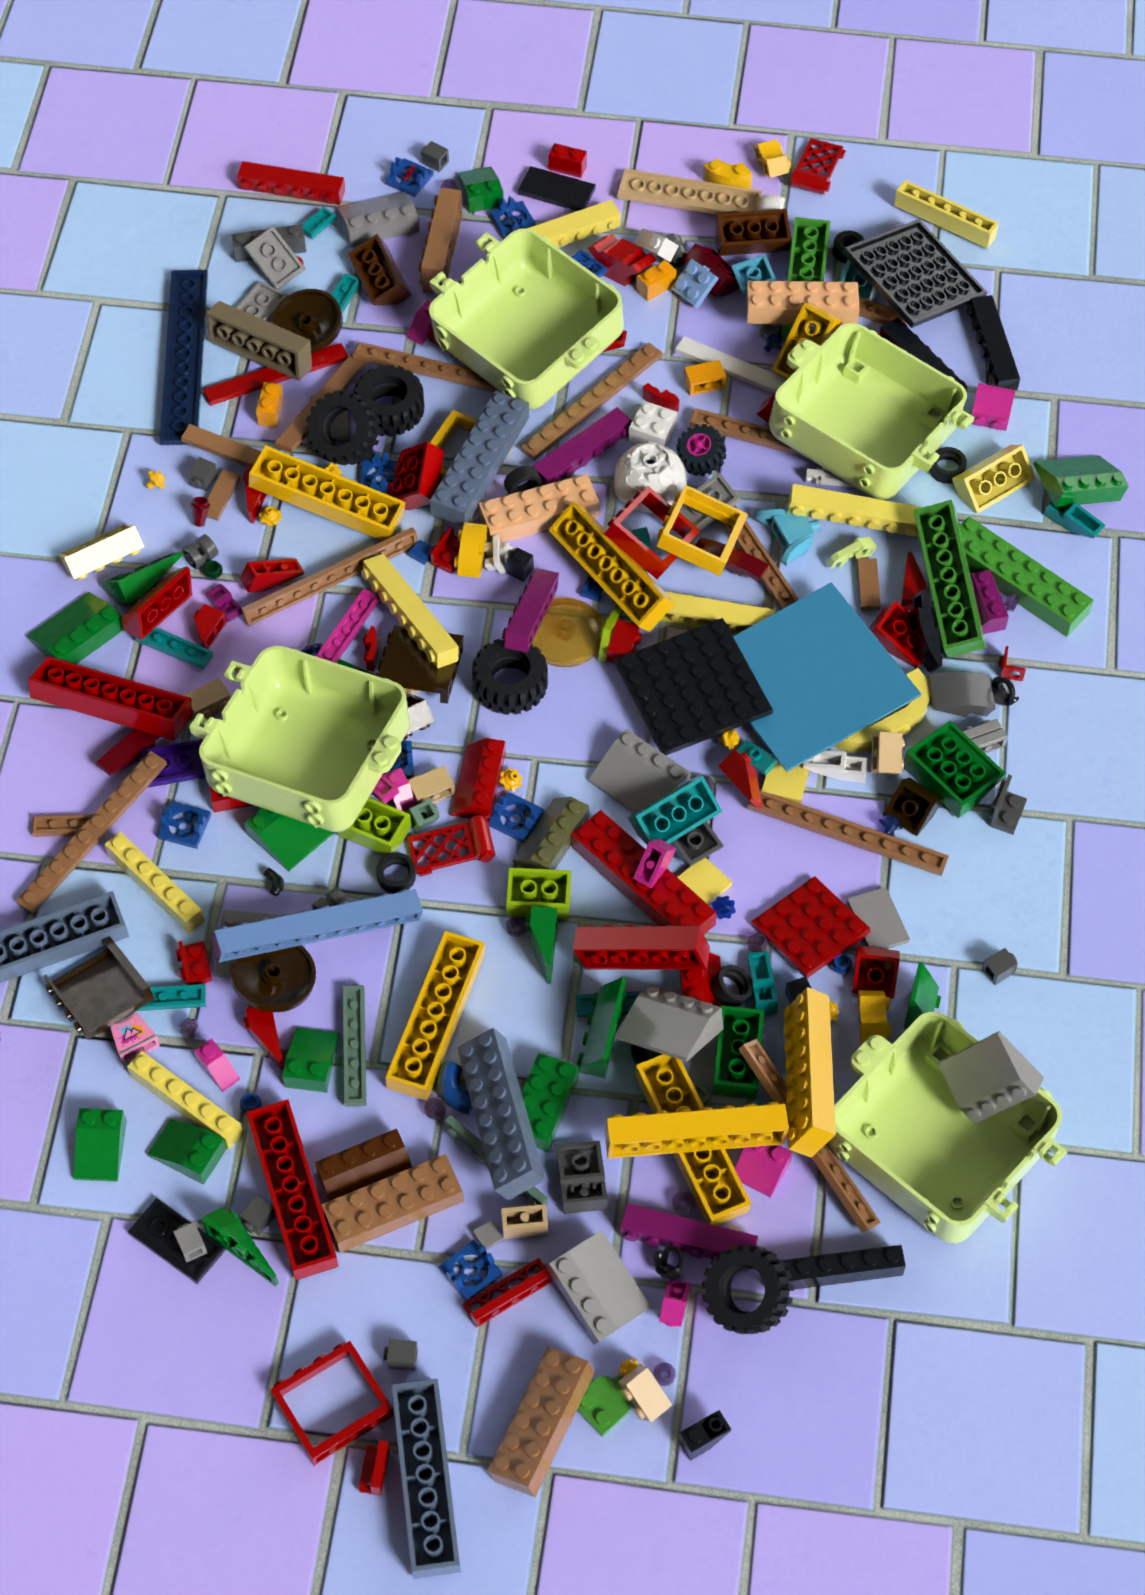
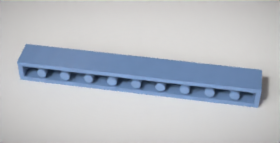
M403 889L394 894L384 893L370 899L364 897L351 903L345 901L336 906L329 907L326 905L312 911L302 910L297 914H282L273 919L263 918L253 923L243 922L234 927L228 928L223 926L214 930L211 941L218 963L419 921L423 909L416 889L409 891L408 889Z

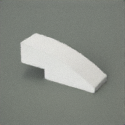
M825 750L804 762L803 768L826 777L866 783L868 761L865 757L847 756L846 752Z

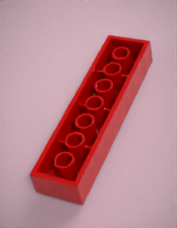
M49 656L45 658L28 679L30 698L171 740L177 738L192 718V698Z
M602 810L598 811L571 833V847L659 926L696 925L700 926L703 934H706L716 925V911L669 869L665 870L652 888L633 879L646 849Z
M289 1099L247 1111V1118L295 1281L338 1268L337 1256Z

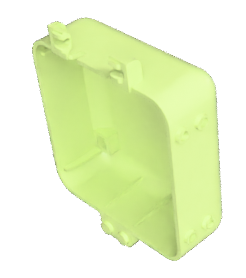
M531 229L515 230L501 242L486 232L475 242V245L480 250L487 253L486 261L484 262L481 258L461 276L462 283L459 284L451 278L447 279L443 272H440L429 281L432 290L439 295L432 301L429 307L434 337L443 351H448L500 392L529 402V410L538 409L621 335L624 328L621 295L613 285L607 284L549 242L545 236H541Z
M847 323L840 326L821 346L810 340H802L789 352L787 365L794 369L795 372L776 391L769 428L776 439L874 499L887 500L894 497L919 469L924 472L929 471L940 456L935 451L954 432L956 427L966 429L973 423L975 417L963 411L967 392L953 377L946 376L879 336L874 330L867 329L860 324Z
M284 646L266 648L258 655L252 666L231 661L224 672V676L238 683L241 681V690L236 689L221 712L223 720L213 717L206 719L203 714L198 713L189 726L194 736L204 739L200 745L199 754L209 786L224 797L228 796L313 825L315 828L319 827L331 832H342L350 828L381 776L392 768L402 750L401 742L410 727V717L404 688L390 679L371 675Z
M927 1012L920 1015L893 1044L882 1036L873 1035L854 1052L851 1058V1067L862 1077L834 1105L836 1135L828 1144L842 1161L848 1163L915 1218L927 1231L933 1233L944 1242L960 1243L966 1240L989 1214L1001 1223H1005L1019 1205L1014 1201L1010 1202L1007 1200L1006 1195L1040 1157L1048 1164L1055 1166L1066 1155L1067 1150L1054 1141L1062 1120V1113L1059 1105L1052 1099L1051 1094L1046 1089L1039 1087L1035 1096L974 1124L960 1110L938 1063L978 1042V1040L965 1031L964 1026L959 1021L951 1020L942 1013ZM1050 1150L1054 1153V1156L1049 1155L1047 1151ZM999 1204L1006 1208L1004 1212L998 1208Z

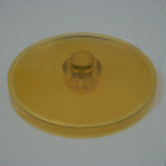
M572 598L554 599L532 642L533 647L536 646L541 650V654L545 656L547 664L557 667L581 665L591 660L600 650L601 638L598 636L600 627L604 625L603 620L592 606L583 601Z

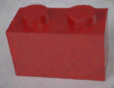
M554 143L548 155L549 170L582 178L587 167V151Z
M617 619L607 648L606 662L614 663V659L637 651L635 648L636 644L640 645L642 633L639 632L640 627L635 623Z

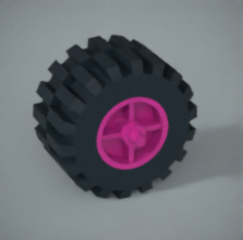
M696 424L692 429L688 427L687 432L683 431L681 433L682 438H678V445H676L677 454L682 460L686 471L692 472L695 476L698 474L705 476L706 473L711 475L714 470L717 472L719 470L718 466H723V459H726L727 456L725 453L727 452L719 431L717 429L714 430V427L711 425L707 427L706 424H702V426Z

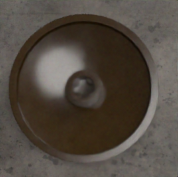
M304 289L288 295L277 305L272 314L271 323L311 341V354L325 349L337 338L342 328L343 314L337 300L329 293L318 289Z
M300 945L234 959L231 961L229 974L234 991L246 1004L265 1012H285L298 1007L310 996L315 984L316 967L310 953Z

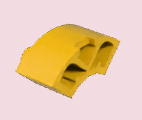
M778 139L753 145L759 165H763V173L767 177L790 173V161L783 154Z
M718 158L704 165L703 181L751 189L752 172L744 163L728 164Z
M464 522L463 530L459 529L458 532L460 548L459 556H455L454 567L457 568V576L480 578L487 542V525Z
M858 990L859 1035L861 1043H864L873 1035L882 1036L886 1040L887 1037H891V1024H888L886 1015L890 1002L889 997H886L884 991Z

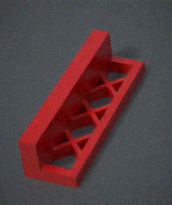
M537 1258L462 1303V1306L477 1328L552 1283L553 1278L540 1258ZM538 1266L541 1271L529 1278V1271ZM515 1279L523 1281L522 1283L518 1284L512 1289H509L511 1281ZM495 1291L504 1292L502 1295L489 1301L491 1293ZM475 1303L485 1304L474 1312L470 1309V1306Z

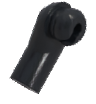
M267 868L263 875L271 881L269 892L274 896H278L280 891L282 892L284 889V879L271 868Z

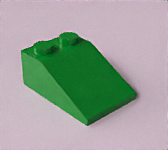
M492 166L458 173L469 213L499 207L500 200L504 198L503 189Z
M532 906L531 914L527 913L526 936H530V944L544 978L548 984H551L558 928L557 908Z
M922 962L918 963L903 1027L906 1029L920 1015L934 1012L935 1008H939L941 996L938 995L939 986Z
M296 1028L282 1076L286 1088L328 1092L339 1032Z
M79 1108L75 1140L74 1180L118 1182L127 1124L123 1110Z
M170 1119L147 1156L204 1185L227 1150L223 1137L205 1128Z

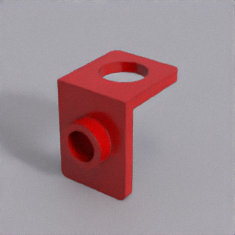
M1005 646L1004 654L999 657L998 667L1001 668L1000 677L1023 681L1026 669L1006 665L1009 646ZM1016 671L1019 672L1020 675L1014 676L1011 675L1009 672Z

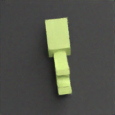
M871 537L857 538L849 546L835 552L829 558L827 564L831 569L836 564L838 567H842L853 556L856 559L871 557L877 546Z

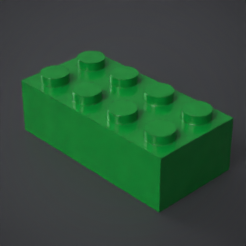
M721 1006L723 1030L718 1034L712 1095L756 1099L758 1078L744 1059L739 1048L743 1044L755 1039L761 1045L764 1010Z
M539 1052L523 1088L522 1096L537 1149L549 1152L579 1079V1066Z

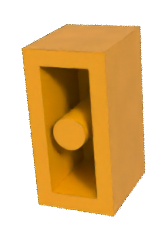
M667 260L658 263L637 275L636 291L646 301L653 299L673 286L676 282L677 270Z
M720 360L684 367V381L690 396L724 389L726 386V374Z
M264 382L256 409L259 426L277 427L284 402L282 384Z

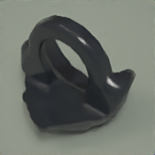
M999 676L992 680L991 687L996 704L1010 706L1019 700V696L1015 697L1014 685L1008 678ZM1003 683L1007 685L1009 694L1006 692Z
M675 1245L668 1246L664 1251L660 1250L654 1254L655 1271L661 1277L677 1280L682 1276L683 1254L679 1247ZM673 1250L679 1256V1262L676 1267L667 1263L668 1256Z

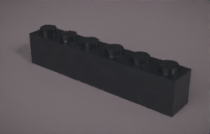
M993 296L971 298L970 306H967V313L972 319V329L976 331L977 344L981 346V356L986 361V371L990 373L991 386L1017 391L1020 376Z
M898 317L880 327L879 335L946 376L953 377L967 392L968 386L966 383L958 378L954 371L948 368L942 359L937 357L930 347L925 345L918 335L914 334L906 323L902 322Z
M902 1245L783 1260L786 1264L784 1269L790 1271L792 1276L788 1280L789 1284H793L794 1290L903 1276L906 1267Z

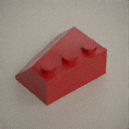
M429 442L402 450L394 469L396 476L387 488L389 491L388 495L406 502L405 510H413L429 505L439 485L444 451Z

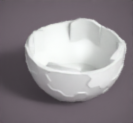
M656 442L634 445L620 457L615 466L614 493L625 504L631 498L633 499L640 489L644 491L647 486L653 489L670 505L672 503L676 504L677 502L674 499L677 493H682L685 485H687L686 470L682 460L671 448L669 449ZM647 460H651V461L654 460L655 463H653V464H648L646 461H647ZM640 503L635 508L644 513H653L643 503Z

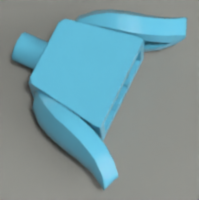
M787 509L756 511L757 519L761 523L771 526L772 532L784 551L781 562L785 566L809 550L812 545L814 532L820 530V524L817 519L808 522L806 516L789 514Z

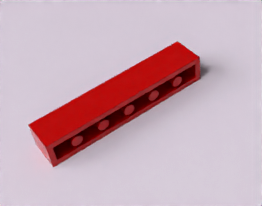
M242 161L237 174L239 189L336 205L341 204L345 193L344 177Z

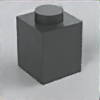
M433 141L423 147L421 151L423 165L440 172L449 163V150Z
M201 457L196 460L188 471L190 485L207 491L218 475L216 464Z
M1003 948L985 959L982 970L993 984L996 985L1016 972L1017 959L1014 954L1009 953L1006 948Z
M256 1195L242 1211L240 1219L247 1232H255L257 1235H260L276 1216L272 1205Z
M389 1339V1347H384L383 1360L387 1361L388 1369L416 1371L417 1341Z

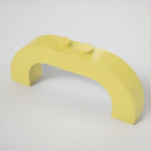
M917 668L906 674L921 692L920 697L911 701L905 708L860 730L833 747L850 753H865L872 751L873 733H903V737L917 727L926 715L930 699L928 681L920 669Z

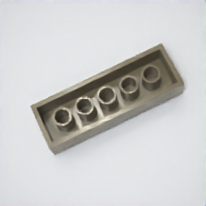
M218 301L206 312L208 339L210 342L298 381L312 369L311 341L221 301Z

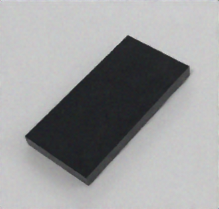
M530 166L518 188V195L579 211L587 207L596 189V184Z
M156 1198L129 1229L128 1234L187 1278L198 1284L226 1251V1248L197 1227L205 1244L207 1254L186 1263L173 1231H176L181 1225L191 1224V1222Z

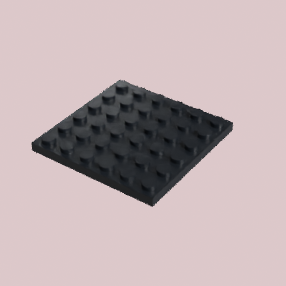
M920 219L845 247L842 252L911 328L970 304L971 298L986 296L988 293Z
M723 618L614 659V664L658 750L664 755L672 754L773 714L769 701Z

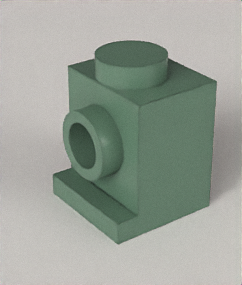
M430 799L407 811L411 817V828L414 833L436 822L440 817L437 806Z

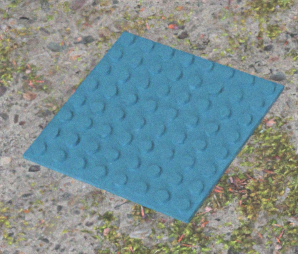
M832 582L733 636L773 709V714L749 724L786 772L921 696V692Z

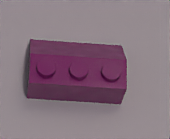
M985 570L971 573L983 633L987 634L1006 630L1009 615L991 571Z

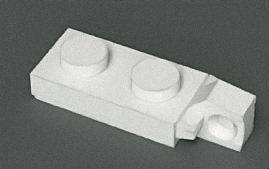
M823 467L807 469L806 482L818 485L854 487Z

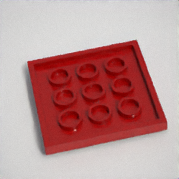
M816 876L751 921V926L806 978L812 976L835 957L870 933V927Z

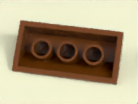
M787 209L716 214L718 256L789 250L792 237Z
M378 234L347 253L373 305H397L412 295L387 245Z
M397 1128L315 1162L318 1177L329 1201L412 1168L407 1150Z

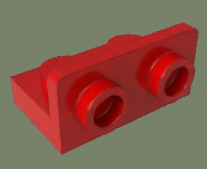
M449 527L446 532H443L438 544L433 546L430 551L431 565L450 574L455 570V556H459L460 541H458V536L454 535L453 528Z
M178 941L179 949H176L175 952L177 961H182L183 967L179 968L181 979H186L187 985H198L213 981L204 941L184 946L182 941Z
M379 1440L378 1447L370 1445L366 1447L358 1488L360 1493L382 1495L390 1453L388 1441Z

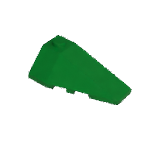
M174 552L151 561L150 566L147 564L134 568V573L119 574L101 582V585L118 604H133L137 602L136 598L144 595L183 556V553Z
M221 1207L202 1218L206 1234L222 1244L228 1252L275 1287L278 1285L275 1272L240 1222V1217L234 1211H226Z

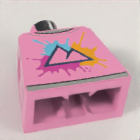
M138 1013L127 1016L110 1027L123 1065L133 1060L141 1051L147 1053L160 1046L156 1034Z

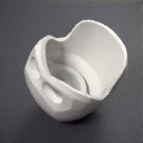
M772 194L764 195L758 202L757 211L783 209L785 198Z

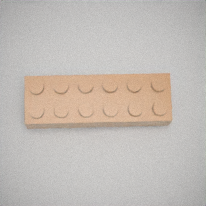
M748 281L746 295L747 324H794L804 303H813L843 320L841 325L847 323L858 324V282Z
M588 474L479 502V517L482 524L487 525L489 542L493 541L494 535H499V541L503 543L547 531L573 501L585 507L594 518L599 517L600 502Z

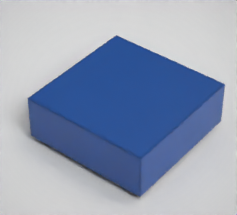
M419 540L409 551V557L425 565L431 558L430 551L432 546Z

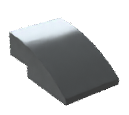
M941 672L927 675L933 710L963 717L968 716L970 713L987 717L996 709L989 675L972 672Z
M707 821L670 843V845L676 848L675 854L689 867L724 847Z
M600 1141L556 1145L563 1213L608 1210Z

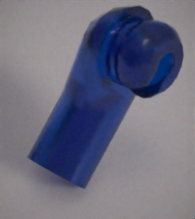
M309 644L300 651L309 655L315 652L317 654L323 644Z

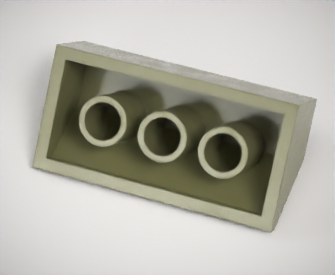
M573 797L554 798L514 857L513 863L523 868L555 870L571 846V833L589 819V805Z

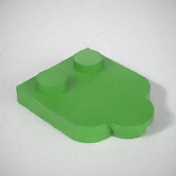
M609 1376L597 1377L589 1384L577 1409L578 1413L602 1438L628 1415L631 1410V1401H627L620 1392L622 1387L618 1381L623 1376H617L613 1379Z

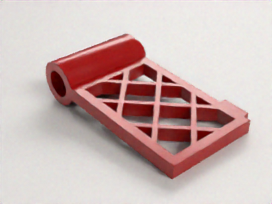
M810 138L797 168L792 173L790 186L823 195L825 192H829L831 187L829 180L839 158L843 159L846 150L843 149L844 146ZM812 145L819 146L820 148L814 150ZM834 150L838 152L831 154L829 151ZM823 152L826 154V156L820 157L818 155ZM814 156L815 159L809 160L807 157ZM830 160L832 163L826 165L824 161ZM817 163H819V164L821 165L820 167H817V168H815V167L813 166L814 164H817ZM807 166L810 168V170L801 169ZM825 171L827 173V176L819 174V172Z
M481 815L474 816L464 823L407 837L416 874H420V877L432 874V870L473 860L483 863L489 862L496 854L488 820L485 816ZM465 830V835L461 840L453 837L456 831ZM442 835L446 839L439 845L433 842L436 836ZM422 840L426 843L419 850L413 846V842ZM450 840L458 844L453 852L445 848ZM430 845L438 849L433 857L425 853ZM463 846L469 849L470 854L460 856L457 852ZM442 851L450 855L445 861L437 859ZM422 856L430 860L427 865L418 867L417 862Z

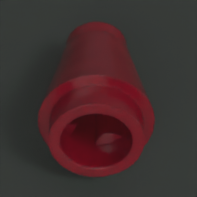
M195 497L191 502L193 524L197 527L205 525L210 504L205 497Z

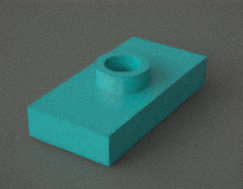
M323 206L302 223L304 234L311 239L315 238L337 220L336 214Z
M746 740L737 750L739 753L744 751L752 759L750 763L755 769L765 776L778 763L772 754L749 740Z

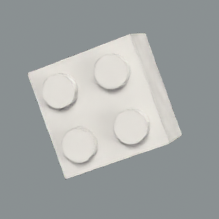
M643 401L629 427V442L634 444L656 442L667 447L677 428L678 412Z

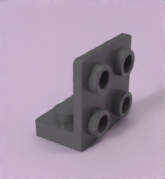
M1008 774L1006 781H1001L989 818L992 819L990 827L1014 835L1027 798L1008 792L1012 775Z

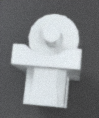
M494 535L493 541L486 543L485 547L487 556L493 555V557L485 559L487 570H498L500 574L506 573L505 561L507 562L515 548L511 547L509 543L504 544L500 542L499 535Z

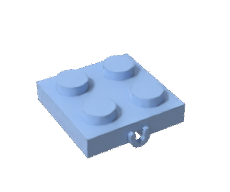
M691 259L671 289L682 296L681 299L685 302H690L699 308L719 278L711 273L710 269L705 265L701 266Z

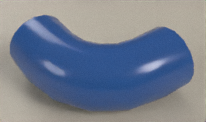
M443 1061L437 1080L439 1094L449 1107L470 1115L473 1107L469 1092L459 1086V1078L463 1069L457 1063Z

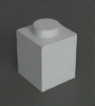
M195 1222L183 1224L176 1231H173L186 1263L207 1254L205 1244Z

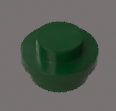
M212 560L205 564L203 572L207 578L217 579L222 575L223 568L220 563Z

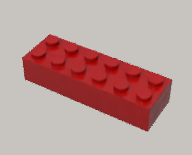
M586 925L585 927L576 928L573 951L585 970H707L710 946L700 926L646 925L645 927H635L633 925H626L625 927H615L612 925L594 927Z

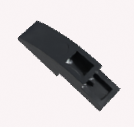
M922 590L912 596L913 611L907 614L917 654L926 670L933 672L942 666L941 637L939 629L933 628L930 591Z

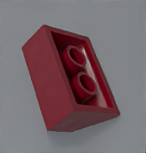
M695 243L683 258V262L686 265L693 259L701 266L705 265L710 269L711 273L719 278L710 290L712 295L724 297L740 288L732 267L721 256H718L714 249Z

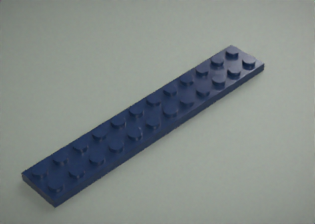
M208 270L171 271L160 445H189L181 441L182 435L189 424L199 427Z

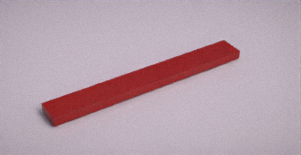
M342 343L326 347L319 352L311 354L312 369L308 373L345 361L348 355ZM267 367L204 388L203 390L210 406L260 390L264 382L277 384L292 378Z

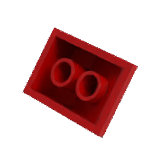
M894 601L881 610L869 629L888 653L917 668L921 664V660L911 638L907 618L909 612L898 601Z

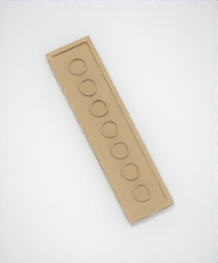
M626 168L624 169L617 194V199L714 215L730 211H757L758 202L762 197L761 190Z

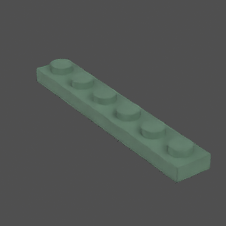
M364 985L343 986L345 1107L367 1106Z
M450 1115L445 1120L446 1133L452 1139L457 1138L468 1153L473 1152L478 1156V1161L487 1167L488 1164L482 1141ZM535 1186L521 1193L530 1206L546 1204V1208L548 1207V1197Z

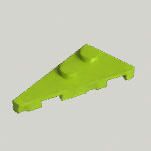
M617 603L609 618L606 617L604 625L600 627L598 636L601 638L599 662L606 663L607 648L616 621L620 614H623V610Z

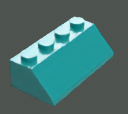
M698 776L627 818L637 836L646 845H648L649 841L661 839L670 844L723 811L704 777Z

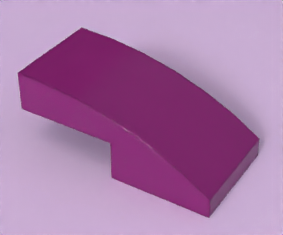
M222 584L205 592L206 597L214 608L225 613L227 622L243 614L242 607L232 598L231 592Z

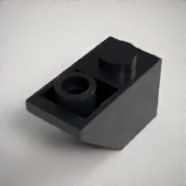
M718 1410L679 1432L678 1441L691 1461L714 1447L732 1429L721 1411Z

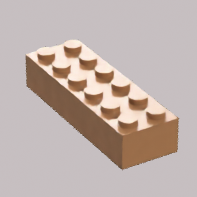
M440 188L439 195L435 196L436 207L432 208L431 214L433 220L429 221V235L426 234L425 237L426 248L422 250L423 262H419V272H421L419 283L422 285L424 293L436 294L432 290L429 281L440 272H443L448 279L463 216L461 190Z
M443 1154L331 1200L321 1206L337 1248L342 1253L462 1203L464 1198L463 1191L446 1154Z
M551 1347L547 1348L487 1470L494 1482L536 1497L595 1374L588 1360Z

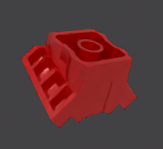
M613 233L602 237V239H599L587 248L598 262L607 267V273L603 276L623 286L630 284L637 273L657 261L652 253L646 254L641 247L623 238L617 240Z

